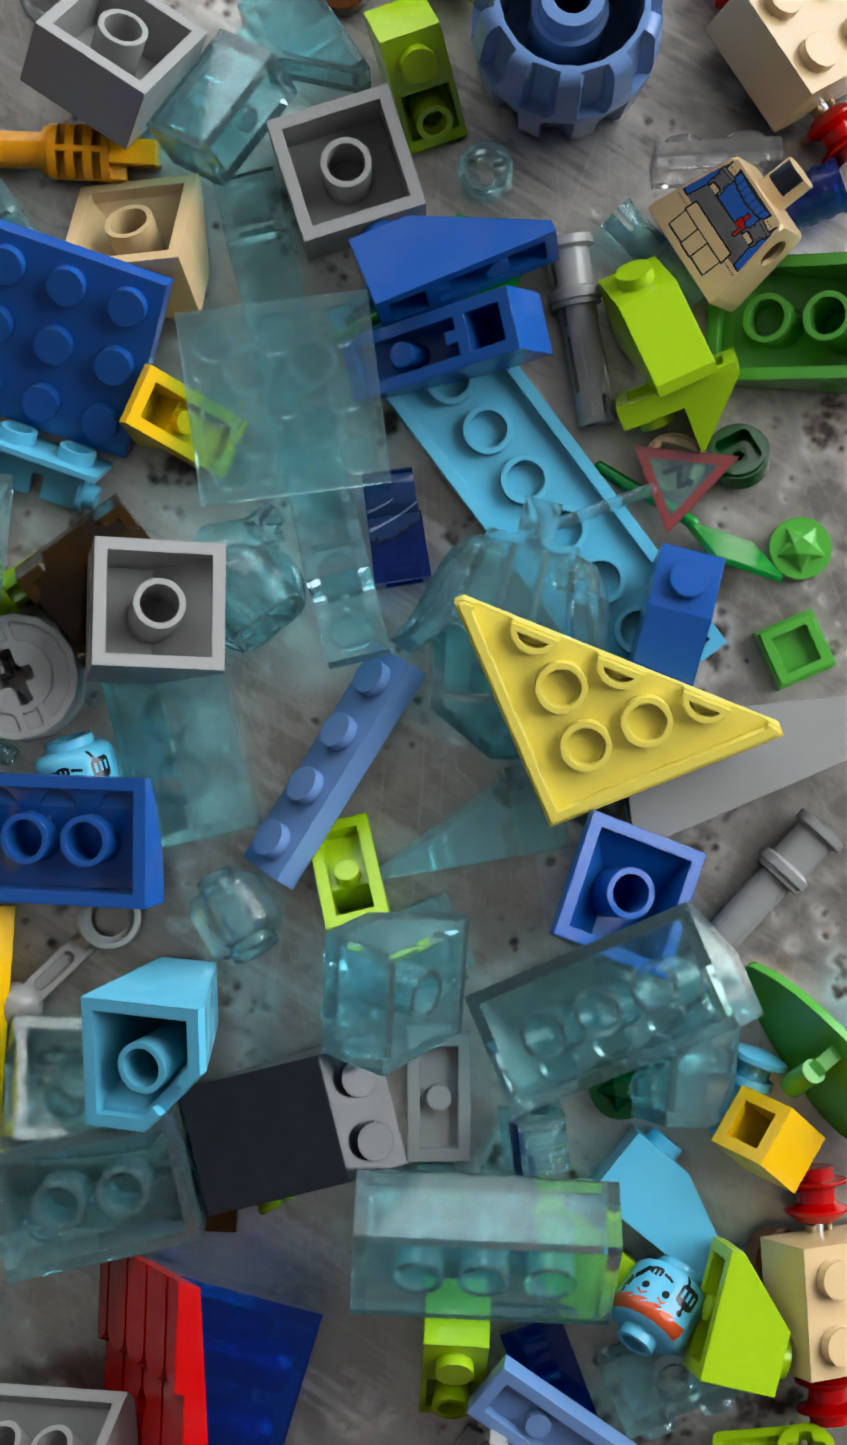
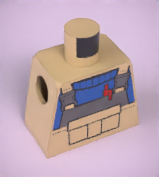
M734 157L655 201L648 207V210L709 304L732 312L744 302L799 243L802 237L801 233L785 209L813 188L805 172L792 157H788L764 177L755 166L740 157Z

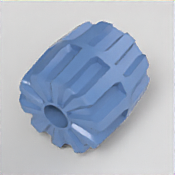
M475 0L473 4L471 41L479 68L482 89L493 107L507 104L517 113L518 129L538 137L545 127L559 128L567 140L591 136L597 123L602 118L610 120L620 119L634 103L649 79L661 48L663 0Z

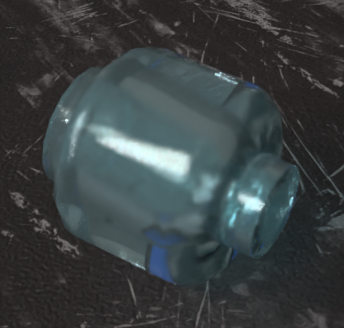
M221 867L210 872L198 882L197 888L200 893L193 899L188 912L193 925L214 958L221 960L232 959L235 964L240 965L263 955L277 943L279 939L276 931L282 924V913L258 873L249 870L232 873L229 867Z

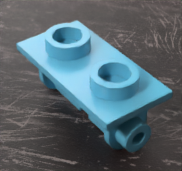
M6 420L0 423L1 485L27 494L31 491L36 473L44 476L39 498L77 512H82L84 508L93 510L97 507L102 487L94 484L112 469L113 462L96 457V450L90 446L74 441H62L59 444L37 436L38 431L34 427L21 422Z

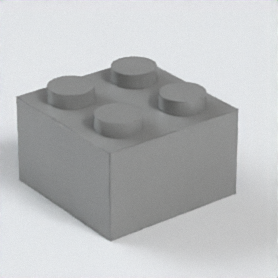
M60 0L35 22L20 80L127 150L190 87L208 31L161 0Z
M388 83L266 121L272 149L308 261L351 248L348 239L360 235L367 226L377 221H394L406 215L426 216V201Z

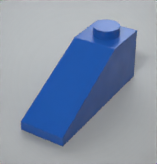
M406 215L394 221L381 220L372 223L360 235L348 239L358 271L382 327L452 304L560 260L557 234L552 220Z
M504 285L341 341L354 403L359 404L497 373L553 355L539 292Z
M662 543L651 564L628 661L693 686L711 625L725 566V558Z

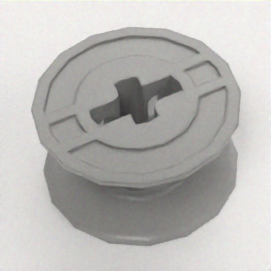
M14 613L0 616V738L27 743L50 738L72 723L85 701L88 683L85 682V667L77 658L72 643L55 626L44 622L38 617ZM11 656H13L15 663L19 667L33 670L34 678L26 681L33 697L31 702L28 701L23 691L9 688L8 679L16 677L8 660Z

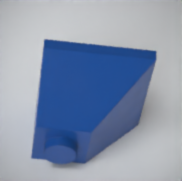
M589 810L549 934L580 951L634 971L667 976L706 853L599 811Z

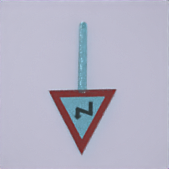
M634 445L648 484L539 525L538 532L545 536L653 496L665 531L668 534L740 456Z

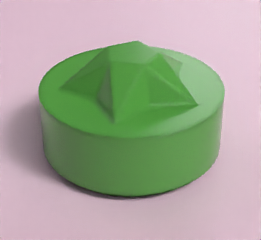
M795 517L784 521L774 529L767 542L766 554L767 558L783 575L784 579L805 581L818 575L828 565L832 555V542L827 530L819 522L807 517Z

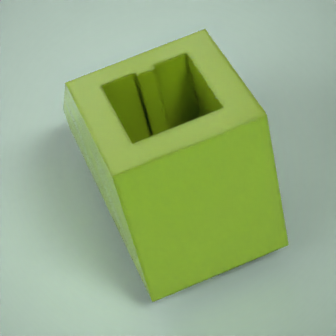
M397 0L363 12L378 68L384 84L388 83L410 154L468 135L441 24L428 1Z
M427 1276L418 1412L435 1413L437 1416L446 1419H459L469 1415L466 1413L469 1397L485 1380L487 1372L491 1280Z

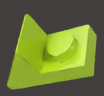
M732 347L713 355L718 369L717 373L661 398L658 397L647 382L617 393L615 409L624 431L626 432L640 426L642 432L659 429L676 419V411L685 409L702 453L705 452L740 374L738 358L734 348Z
M367 813L337 819L312 858L328 936L391 921L389 901L382 880Z

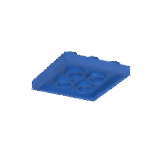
M0 219V416L125 459L132 451L134 441L119 421L144 365H153L174 278Z

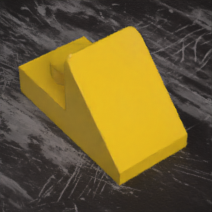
M151 364L144 365L119 421L137 445L163 449L210 477L222 479L226 475L248 425V422Z

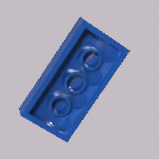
M0 772V902L144 910L164 903L161 833L151 779L142 777Z

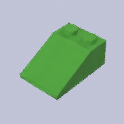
M847 252L787 255L734 311L729 312L709 304L706 343L712 355L732 347L734 348L740 369L735 386L847 394Z

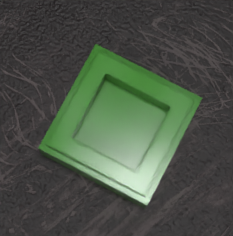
M812 608L752 634L776 691L837 665Z

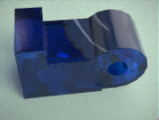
M412 466L362 474L376 591L432 582L421 510L418 508Z

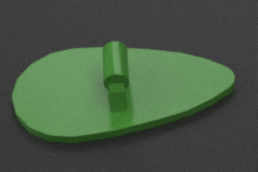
M749 963L742 970V980L748 999L766 1035L782 1061L788 1066L789 1072L781 1078L782 1090L790 1097H798L805 1093L820 1115L841 1136L847 1139V1030L815 1000L784 976L761 963Z

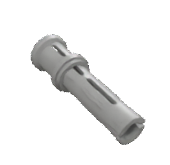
M572 232L557 235L560 260L547 264L552 292L547 295L548 307H552V312L558 313L560 326L562 327L569 376L576 404L578 428L612 423L617 421L618 418L612 398L609 372L598 321L596 305L601 303L602 294L599 285L594 282L589 247L594 243L593 235L591 232Z
M804 808L796 814L798 822L773 849L766 847L760 853L761 858L758 862L762 866L742 886L692 942L680 951L694 966L698 962L696 967L708 979L714 976V972L789 891L794 895L798 891L802 893L808 886L806 878L831 851L839 853L844 847V844L827 827Z

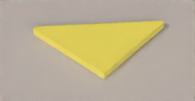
M464 594L454 598L455 607L550 827L589 813V810L599 809L784 736L779 722L775 719Z

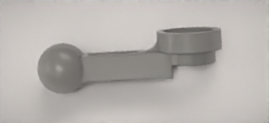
M79 906L77 911V932L25 982L16 981L10 983V993L4 1005V1016L8 1023L7 1030L24 1032L34 1027L42 1017L43 1001L95 951L99 949H117L132 941L141 925V910L126 909L128 912V922L124 930L115 936L107 937L99 934L92 925L91 917L95 907Z

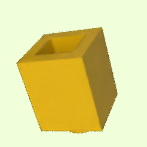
M742 1085L711 1141L745 1170L795 1194L825 1137L792 1107Z

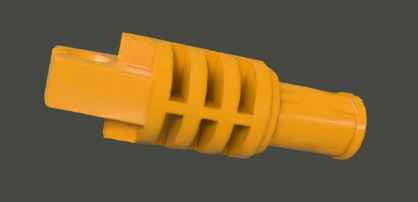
M49 123L48 126H43L41 132L0 130V168L42 170L43 175L49 176L50 180L127 182L128 170H161L162 146L157 140L137 139L125 150L87 124Z

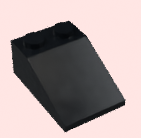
M347 1038L195 1083L177 1101L204 1213L208 1217L349 1183L408 1164L377 1038Z

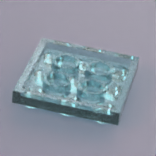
M367 289L174 313L201 507L392 483Z

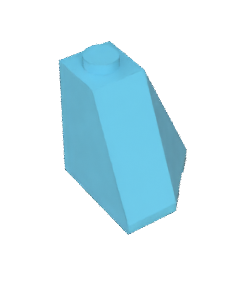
M159 957L81 996L86 1125L144 1133L207 1072L219 1024L217 962Z

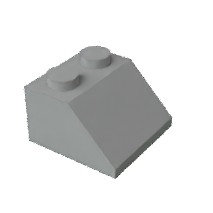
M94 536L88 555L85 682L150 685L223 674L225 671L226 543Z

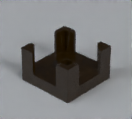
M117 493L15 567L16 581L36 605L40 603L72 643L75 654L84 667L86 660L88 555L94 536L151 539Z

